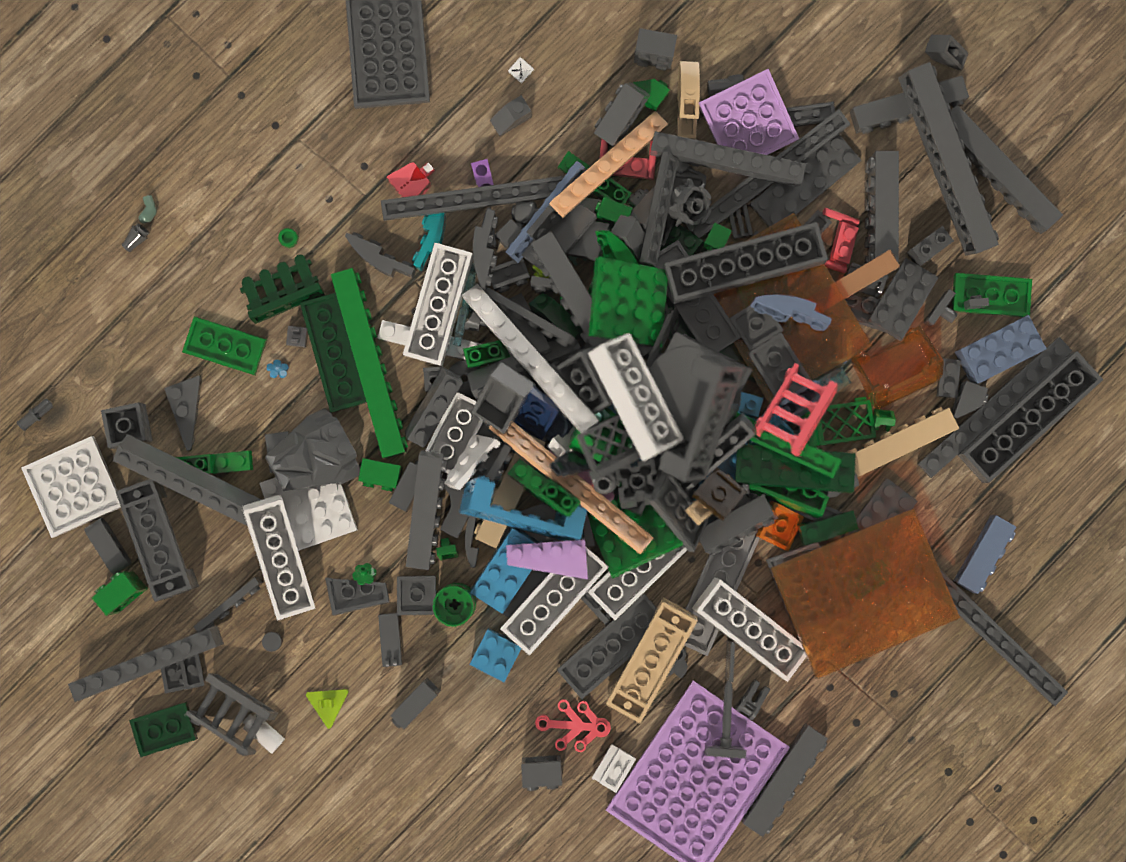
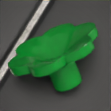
M369 563L357 565L352 577L354 580H357L359 585L371 584L377 571Z

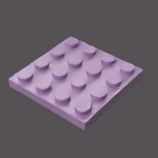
M769 69L699 102L700 109L717 145L768 155L799 140Z

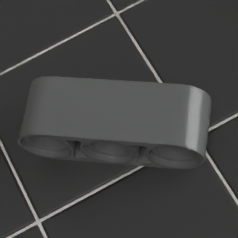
M103 518L98 519L84 529L94 548L113 575L132 564L123 546Z

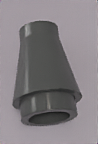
M138 223L132 226L122 247L131 252L148 239V230Z

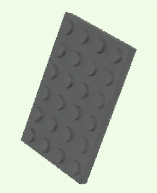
M346 0L354 108L430 103L422 0Z

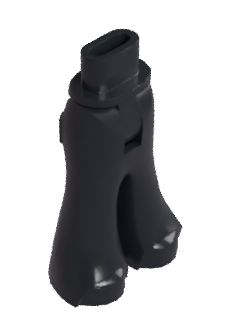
M575 450L565 452L550 464L551 469L558 476L565 477L591 471L585 455ZM593 459L596 465L600 464L599 461Z

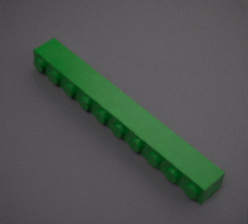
M353 268L333 273L331 278L382 458L386 459L407 453L408 442L406 436L402 437L401 433L403 424L401 418L397 419L395 412L398 411L397 403L395 400H392L390 395L393 389L390 381L387 382L385 377L388 374L385 363H381L380 356H383L380 345H376L375 338H377L375 327H371L369 321L372 319L370 309L365 307L364 302L367 301L364 290L361 291L359 284L362 283L359 272L356 273Z

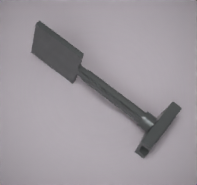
M727 640L726 685L724 688L723 726L720 746L705 745L706 756L746 758L745 748L732 746V738H730L735 642Z

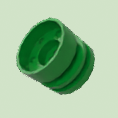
M452 583L446 585L436 594L433 600V612L440 623L446 626L457 627L463 625L473 616L477 607V599L470 593L471 588L463 583ZM455 599L461 603L458 608H456V605H452Z

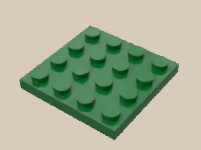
M603 257L595 258L588 336L614 340L630 333L635 344L654 347L663 327L668 281L665 269Z
M619 494L615 495L611 501L613 505L653 537L641 554L587 511L591 530L612 578H616L683 545L682 540L677 538L651 504L646 505L642 515L639 516L626 509H621Z

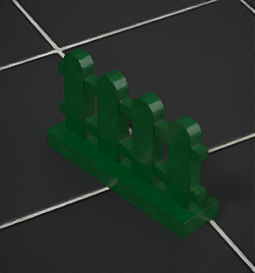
M300 254L295 257L294 262L296 265L289 267L287 263L280 262L277 265L278 272L275 274H271L269 270L263 269L259 273L261 280L254 282L251 277H244L242 279L243 287L240 288V291L247 296L249 304L246 305L249 310L248 315L255 324L298 307L301 302L325 295L323 288L319 284L318 277H313L309 266L313 264L310 259L306 260ZM296 271L299 272L302 280L298 284L295 283L292 273ZM281 278L285 289L278 292L274 280ZM260 286L264 287L267 297L262 299L257 291V288Z

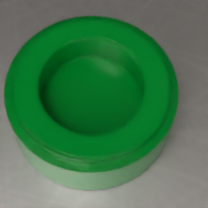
M285 228L279 233L278 240L282 246L292 248L298 243V235L293 229Z

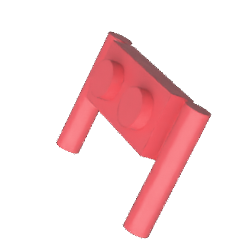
M602 138L599 159L608 152V142ZM650 141L649 160L632 157L611 176L654 180L656 156L650 155L653 141Z
M824 208L822 214L839 220L830 258L825 264L820 266L845 274L847 264L850 263L859 229L857 226L860 220Z

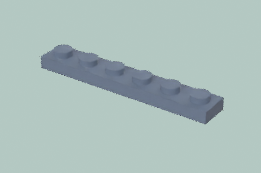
M576 161L569 168L565 177L558 182L554 191L545 199L540 209L533 214L529 223L522 228L515 241L509 245L506 253L517 263L523 258L522 253L533 241L527 233L528 229L548 207L550 202L587 170L581 163Z

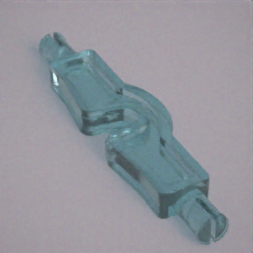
M474 263L471 265L464 293L475 285L476 270ZM464 299L462 307H460L453 343L455 346H461L465 322L469 314V304Z

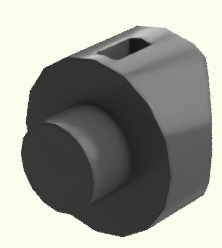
M469 306L471 317L465 322L464 329L479 332L481 326L488 327Z

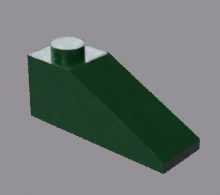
M542 292L529 303L533 314L565 331L575 339L581 336L582 330L580 327L574 326L570 319L571 315L553 298Z
M854 510L797 524L801 542L804 545L824 541L859 529Z

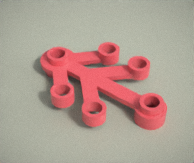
M566 699L558 702V708L560 711L565 712L572 721L550 720L547 715H540L535 721L536 728L540 731H546L549 728L572 729L564 737L556 740L555 747L559 751L565 750L567 744L583 730L590 732L582 740L575 742L574 747L577 752L585 751L586 746L593 739L605 737L611 730L609 721L605 718H598L589 708L586 701H580L577 704V709L580 713H584L591 723L583 722L570 707ZM566 702L568 706L562 709L560 704ZM580 704H586L587 708L585 710H581L579 708ZM541 720L546 721L547 725L545 727L539 725ZM598 725H604L605 729L603 731H599L597 729ZM563 741L565 745L559 748L557 743ZM583 743V749H578L577 744Z

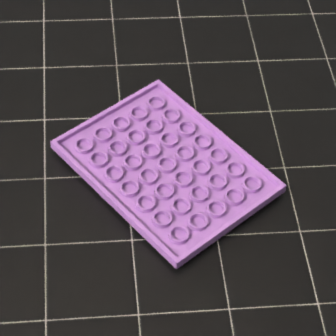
M694 680L691 681L610 801L606 811L679 862H714L790 747L732 707L730 732L732 746L745 748L746 758L706 756L705 745L720 746L724 701Z

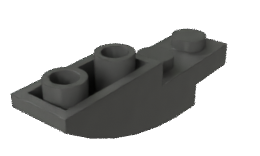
M487 209L483 227L475 226L473 237L474 266L483 290L487 289V285L491 286L493 275L490 274L491 267H495L497 261L494 250L488 248L492 247L494 236L491 235L492 229L496 228L498 223L495 211Z
M353 232L352 235L346 233L345 237L354 250L376 270L391 278L394 277L395 272L414 278L416 270L413 268V264L404 260L402 263L395 261V257L387 253L383 256L384 249L380 246L381 243L370 239V241H366L358 233Z

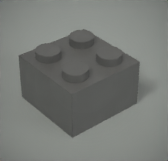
M639 28L634 63L641 67L655 66L659 70L671 69L677 35Z
M138 402L101 410L108 448L117 449L127 434L145 443L153 442L146 404Z
M561 755L523 757L521 761L522 787L527 788L528 791L539 790V787L546 786L547 789L559 788L558 786L562 785Z

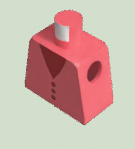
M411 162L388 175L387 179L401 197L424 195L432 186L427 177L435 172V170L428 162L420 169L414 162Z

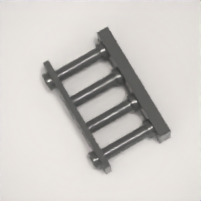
M209 673L205 681L210 683L211 688L198 711H187L185 715L191 718L190 721L198 726L202 725L237 748L236 752L240 755H254L256 750L251 748L250 744L263 722L275 720L278 713L219 674ZM221 690L226 694V699L213 721H211L204 714L216 693ZM238 701L241 703V709L227 732L219 725L232 702ZM248 711H253L256 713L257 718L242 742L234 735Z

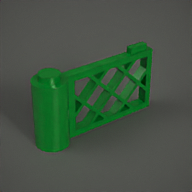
M866 397L854 398V402L829 405L826 411L832 416L827 423L822 419L820 420L807 444L815 447L876 438L871 400H866ZM859 405H866L867 413L864 417L855 412ZM841 408H845L850 412L845 420L837 415ZM810 411L800 418L808 419L811 414ZM852 415L861 420L856 428L848 423ZM834 417L843 423L838 431L829 425ZM863 423L869 426L870 435H863L858 431ZM845 425L853 430L849 438H845L840 434ZM826 428L835 433L833 438L828 441H824L823 436Z

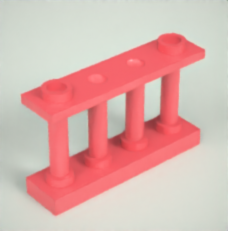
M795 363L792 369L788 368L784 375L785 381L763 418H758L755 428L756 434L759 437L766 430L789 442L792 446V454L799 457L837 393L838 384L830 380L827 386H821L799 375V365ZM793 381L819 393L821 397L818 402L813 403L788 389ZM785 397L809 409L811 414L808 419H802L778 406ZM776 414L800 426L802 430L799 435L793 436L770 424L769 421Z

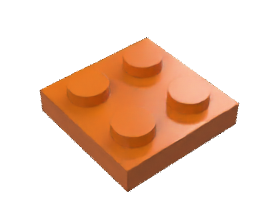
M771 501L770 503L778 518L774 520L775 523L771 526L759 528L755 536L785 551H789L798 531L797 524H801L804 516Z

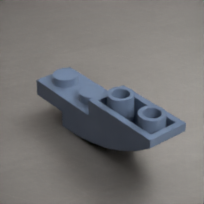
M759 296L750 305L756 312L766 313L776 321L786 322L790 317H793L795 321L807 323L818 331H824L832 318L814 311L816 303L793 296Z

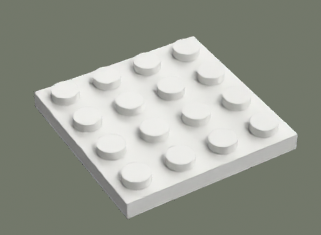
M94 436L22 467V471L51 538H55L121 508L116 495L118 490Z
M276 477L260 483L265 499L281 494L298 551L358 530L342 484L334 483L321 487L318 485L305 489L283 491Z

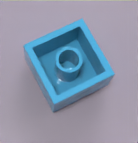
M488 628L469 665L505 682L521 647L513 640Z

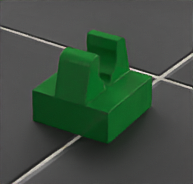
M874 409L875 430H879L880 425H885L886 432H889L896 422L894 411Z
M449 538L441 539L442 547L436 548L439 560L459 557L456 545H451Z

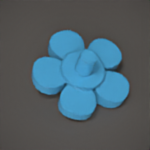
M274 360L273 364L269 363L266 369L270 371L269 375L272 378H276L278 375L281 378H285L289 366L285 363L281 364L280 360Z

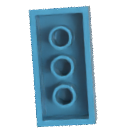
M511 527L471 587L470 593L503 614L532 570L508 565L506 545L541 542L521 529Z

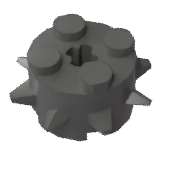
M689 178L685 185H678L672 191L668 211L672 219L676 221V227L683 223L692 232L695 225L702 224L709 218L712 208H709L712 200H709L711 196L704 189V183L697 187L694 186L692 179Z

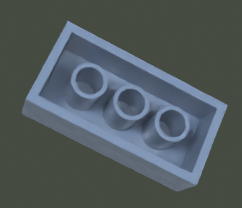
M1027 315L954 353L958 360H961L960 364L969 381L979 384L1047 348L1030 316Z

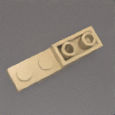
M680 61L676 136L696 139L697 119H699V62Z

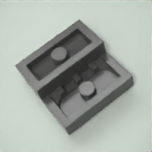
M199 654L161 669L165 694L204 686Z

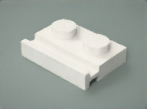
M611 743L592 779L616 793L636 758Z

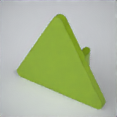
M347 689L307 692L306 697L326 727L330 729L349 691Z

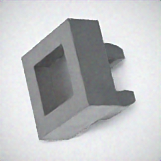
M288 326L286 345L306 347L307 328Z

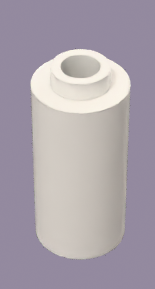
M250 714L243 721V724H245L243 729L246 732H249L255 722L256 714L254 716ZM263 722L254 737L271 754L285 740L267 722Z

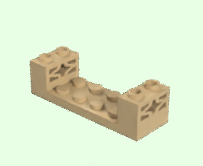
M663 597L620 679L616 681L607 697L606 705L641 723L698 621L697 616Z

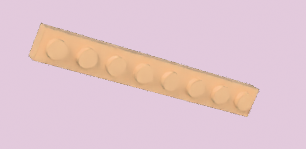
M654 111L550 202V205L564 218L653 140L655 131L662 132L668 126V123Z

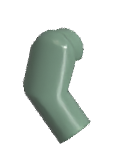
M152 195L143 197L145 209L138 217L139 221L143 224L152 221L157 213Z

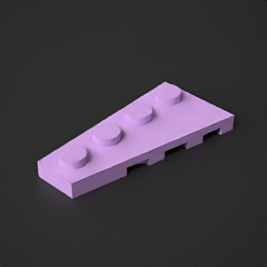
M585 540L506 545L507 564L510 566L588 579Z

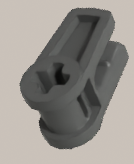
M756 679L752 681L735 707V710L746 714L751 721L758 714L761 705L771 690L764 686L752 702V697L760 685V682Z

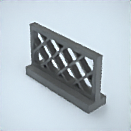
M619 414L576 435L591 469L589 475L592 480L601 479L641 458L634 443L631 448L624 446L626 436L630 437L626 427H624V431L616 428L618 419H621ZM604 426L611 429L608 438L600 435ZM615 431L622 434L620 444L612 441ZM589 434L595 437L592 446L587 445L584 436ZM599 439L607 442L604 452L596 449ZM611 444L618 447L615 456L608 454ZM595 452L603 455L598 465L593 460Z

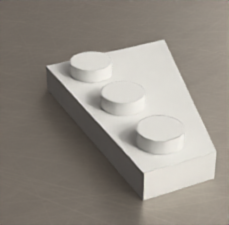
M475 434L469 440L468 446L459 456L458 462L453 470L449 472L444 483L451 488L460 490L475 473V467L480 462H485L488 459L487 453L493 447L497 448L501 443L496 439Z

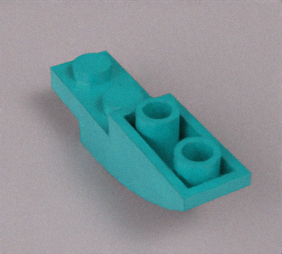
M446 213L425 215L422 220L423 229L428 234H424L420 243L422 247L419 252L416 251L412 262H414L413 266L420 271L423 270L429 255L432 254L434 244H442Z

